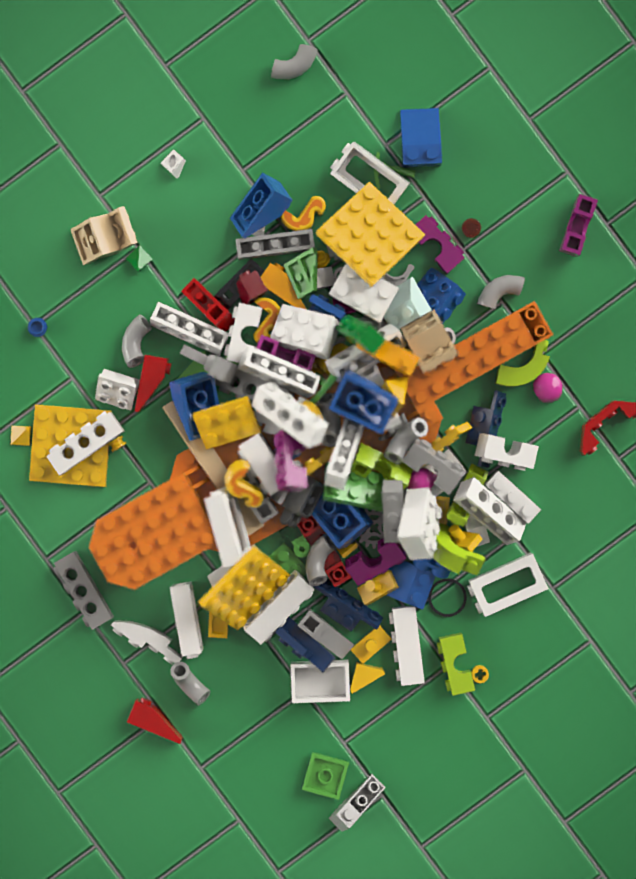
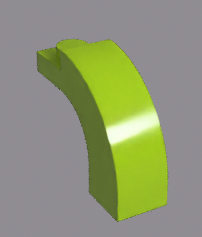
M545 339L536 344L530 361L522 367L513 368L499 365L495 384L512 387L529 383L537 378L545 369L550 356L542 355L543 351H547L549 341Z
M471 463L462 482L474 477L484 485L489 472ZM453 498L446 516L453 524L464 527L469 513L456 503Z
M439 523V534L436 535V550L433 552V558L439 564L459 574L462 570L478 575L485 561V556L457 546L449 536V526Z

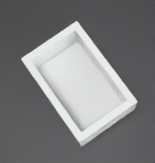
M346 263L329 296L380 324L399 288L383 279H380L371 287Z
M282 304L270 338L280 341L279 345L286 349L297 350L299 348L316 355L315 357L328 360L339 333L335 330L339 321L334 316Z
M258 433L239 445L240 450L238 453L243 460H247L251 465L249 470L254 477L258 476L262 482L259 485L265 494L269 493L271 496L278 491L275 481L277 474L275 454L263 435Z
M429 488L407 489L398 539L410 560L432 559L433 552L436 550V535L439 534L438 524L439 519L442 518L441 507H438L436 498L432 495Z
M334 660L324 673L310 661L291 662L292 703L350 701L349 661Z

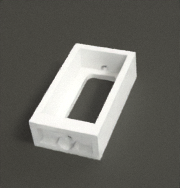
M356 142L348 143L342 150L344 154L340 160L336 159L330 167L332 169L330 173L332 176L355 193H358L365 185L346 171V166L354 156H358L396 184V189L388 198L394 205L410 184L409 181Z
M223 487L211 492V496L205 499L222 565L227 567L235 565L251 549L238 498L232 496L227 491V488Z
M528 553L468 580L470 585L467 586L471 597L475 595L478 601L475 603L478 613H483L485 617L548 589L533 553ZM525 567L530 568L536 581L535 584L493 603H487L482 592L483 586Z
M192 581L173 584L170 587L181 654L182 656H187V659L199 657L198 655H200L204 648Z

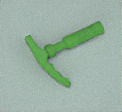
M377 152L376 158L379 159L380 153ZM387 165L400 175L415 177L416 170ZM374 169L375 183L377 188L380 189L379 173Z
M314 373L321 376L319 384L322 388L310 401L314 404L318 402L338 379L337 377L330 374L326 380L320 373Z

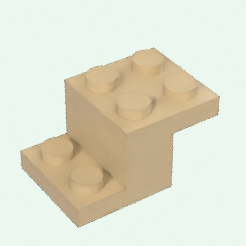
M124 206L108 214L89 218L70 229L83 265L90 264L99 258L118 254L137 243L136 235L129 221V215Z
M435 310L401 328L413 354L420 358L418 363L423 373L434 370L444 361H451L458 354Z

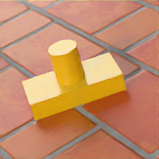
M454 524L448 530L451 540L457 546L470 552L482 541V537L478 533L462 531L459 525Z
M388 570L384 574L368 580L357 589L364 605L368 606L399 588L392 571Z
M380 625L377 630L374 628L350 650L364 664L391 641L392 638Z

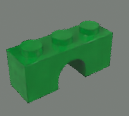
M348 314L339 321L335 329L352 345L356 346V344H359L365 351L373 355L386 341L371 325Z

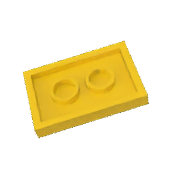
M249 396L193 413L194 421L206 450L261 433V428L251 406Z

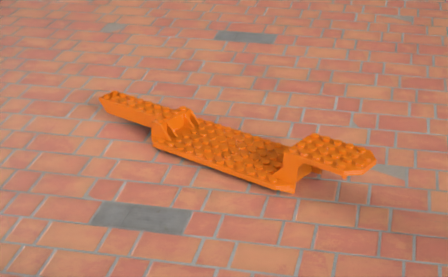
M534 301L454 345L458 352L454 359L449 362H442L432 371L423 373L420 365L414 368L411 375H403L382 362L376 365L384 382L401 377L408 378L404 404L397 414L400 417L404 413L408 422L416 418L424 419L428 425V432L419 439L426 440L431 444L437 438L443 419L434 402L435 400L553 336V333ZM326 373L322 374L326 380L330 376ZM335 381L326 393L335 395L340 384ZM318 383L315 394L309 398L303 397L295 393L293 399L295 401H298V398L300 396L310 401L318 393L322 386ZM340 415L342 429L345 417ZM263 423L260 426L261 434L271 449L274 450L276 448L274 445L275 434L263 432L266 425ZM365 427L360 443L385 453L393 437L379 441V437L387 434L388 429L383 434H380ZM255 435L216 446L213 449L228 469L232 463L242 459L238 453L240 450L238 446ZM321 443L311 448L306 447L301 452V455L294 460L300 461L303 468H305L303 464L312 457L316 460L321 456L320 451L327 446ZM190 449L176 456L169 481L96 521L89 548L108 582L136 589L207 549L219 552L205 499L210 497V493L216 491ZM331 458L309 474V476L324 484L325 464L330 462ZM271 499L279 513L263 523V527L248 536L251 546L287 526L280 523V516H282L281 514L285 509L282 504Z

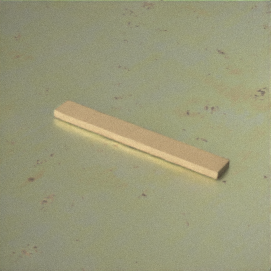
M173 401L163 406L165 413L215 489L226 487L224 477L227 468L213 448L206 450L202 438L189 440ZM238 498L249 536L264 525L260 523L251 507L245 505L243 498Z

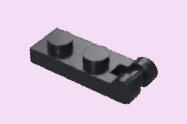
M252 258L214 296L218 301L221 300L225 304L224 307L227 310L240 298L236 285L240 279L239 276L248 270L251 273L257 270L260 277L264 273V270ZM228 290L234 294L230 299L225 295Z

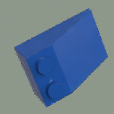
M439 108L400 110L403 167L441 166L442 149Z
M262 173L230 219L243 238H247L282 216L293 200L280 181Z
M347 370L329 410L383 434L399 399L368 379Z
M199 372L169 382L174 405L186 434L191 441L201 438L193 418V413L219 405L215 378L206 372Z
M324 492L312 512V516L338 549L348 547L374 524L363 508L323 500Z
M405 560L399 565L390 567L388 570L392 571L399 588L390 592L387 596L424 609L435 579V575L432 574L431 570L421 571L413 563Z

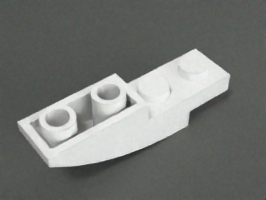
M115 620L111 624L116 634L121 637L125 635L129 638L128 642L136 648L138 646L142 648L147 642L149 644L148 647L152 651L162 653L164 659L172 665L173 663L180 662L183 658L182 655L168 646L172 638L155 628L125 620Z

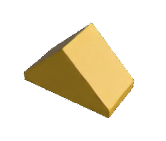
M407 377L385 381L381 386L382 389L399 399L392 416H395L404 404L408 383Z
M356 662L350 686L351 693L353 694L385 675L383 668Z

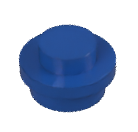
M33 318L28 324V331L32 336L41 337L47 331V324L41 318Z

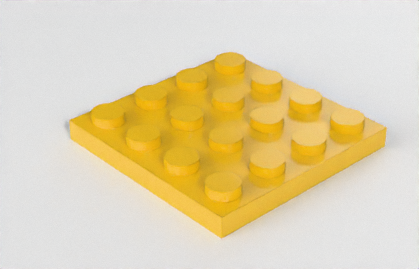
M370 182L316 231V235L371 287L425 236L412 221Z
M35 405L29 481L106 487L109 457L108 443L63 475L57 473L46 456L50 454L49 450L57 444L59 446L65 444V439L73 433L76 436L82 432L80 428L89 422L92 425L98 421L96 419L97 416L105 411L107 414L112 411ZM101 425L98 426L96 434L102 437L105 434V428ZM84 436L81 438L80 444L84 448L88 447L89 439ZM68 447L65 449L64 455L70 459L73 457L74 452Z
M253 546L199 601V604L238 630L246 624L253 614L260 610V607L266 600L273 597L274 592L283 586L291 575Z

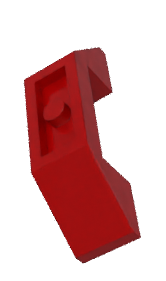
M611 401L582 425L580 453L582 455L586 453L591 455L598 449L596 445L599 442L590 430L596 431L603 425L601 421L606 417L608 419L612 418L617 413V408L626 418H636V402Z
M312 514L308 518L302 517L297 525L310 546L319 537L326 534ZM332 551L327 556L324 569L334 587H337L350 579L351 576L346 571L345 565L337 551Z

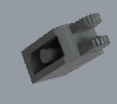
M308 475V487L301 492H289L282 504L285 509L281 514L282 516H280V523L295 528L302 517H310L324 492L323 483Z

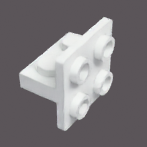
M104 369L102 374L98 376L95 399L121 409L132 410L140 380Z

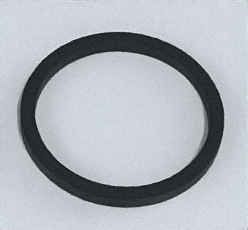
M445 578L432 585L428 601L435 613L444 617H452L464 609L467 594L461 583L454 579ZM445 581L454 582L459 585L464 594L462 606L451 614L437 611L431 601L433 589L439 583Z

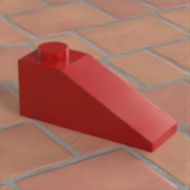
M195 278L181 291L220 330L226 332L235 323L236 318H233V315Z
M150 355L144 356L135 412H141L165 380L166 374L170 375L172 363H169V359Z
M141 697V700L137 698L127 723L180 744L183 737L158 708L151 704L152 701Z

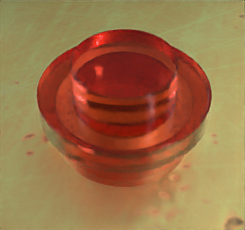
M473 218L467 219L462 225L463 234L469 238L478 236L481 231L480 222Z

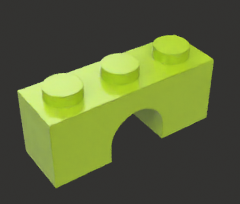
M360 443L350 470L363 478H366L371 470H376L383 475L384 480H403V490L407 487L412 473V468L404 462H391L385 458L384 453L363 443Z
M462 633L439 637L440 642L437 643L439 654L443 653L444 661H441L443 673L447 672L448 680H445L447 691H451L453 696L475 691L470 669L459 671L454 667L455 658L460 654L467 653Z

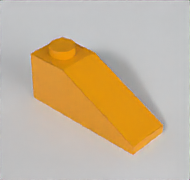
M270 263L260 277L267 290L291 306L306 309L302 300L297 298L290 279L284 272L285 268L278 263H275V265Z
M387 340L374 355L365 351L359 344L355 346L403 375H411L420 359L418 356Z

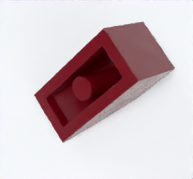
M249 270L239 276L240 279L236 283L242 304L250 305L268 291L257 270L252 273Z

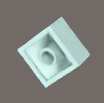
M413 277L396 286L399 289L383 317L387 324H392L397 329H401L403 326L432 311Z

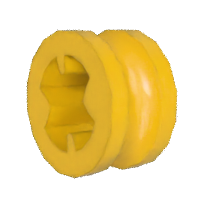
M122 435L108 443V446L112 447V452L127 444L126 441L122 440Z
M482 665L475 666L471 671L472 678L477 683H484L489 678L488 670ZM478 669H482V672L485 671L482 679H478V676L475 677Z

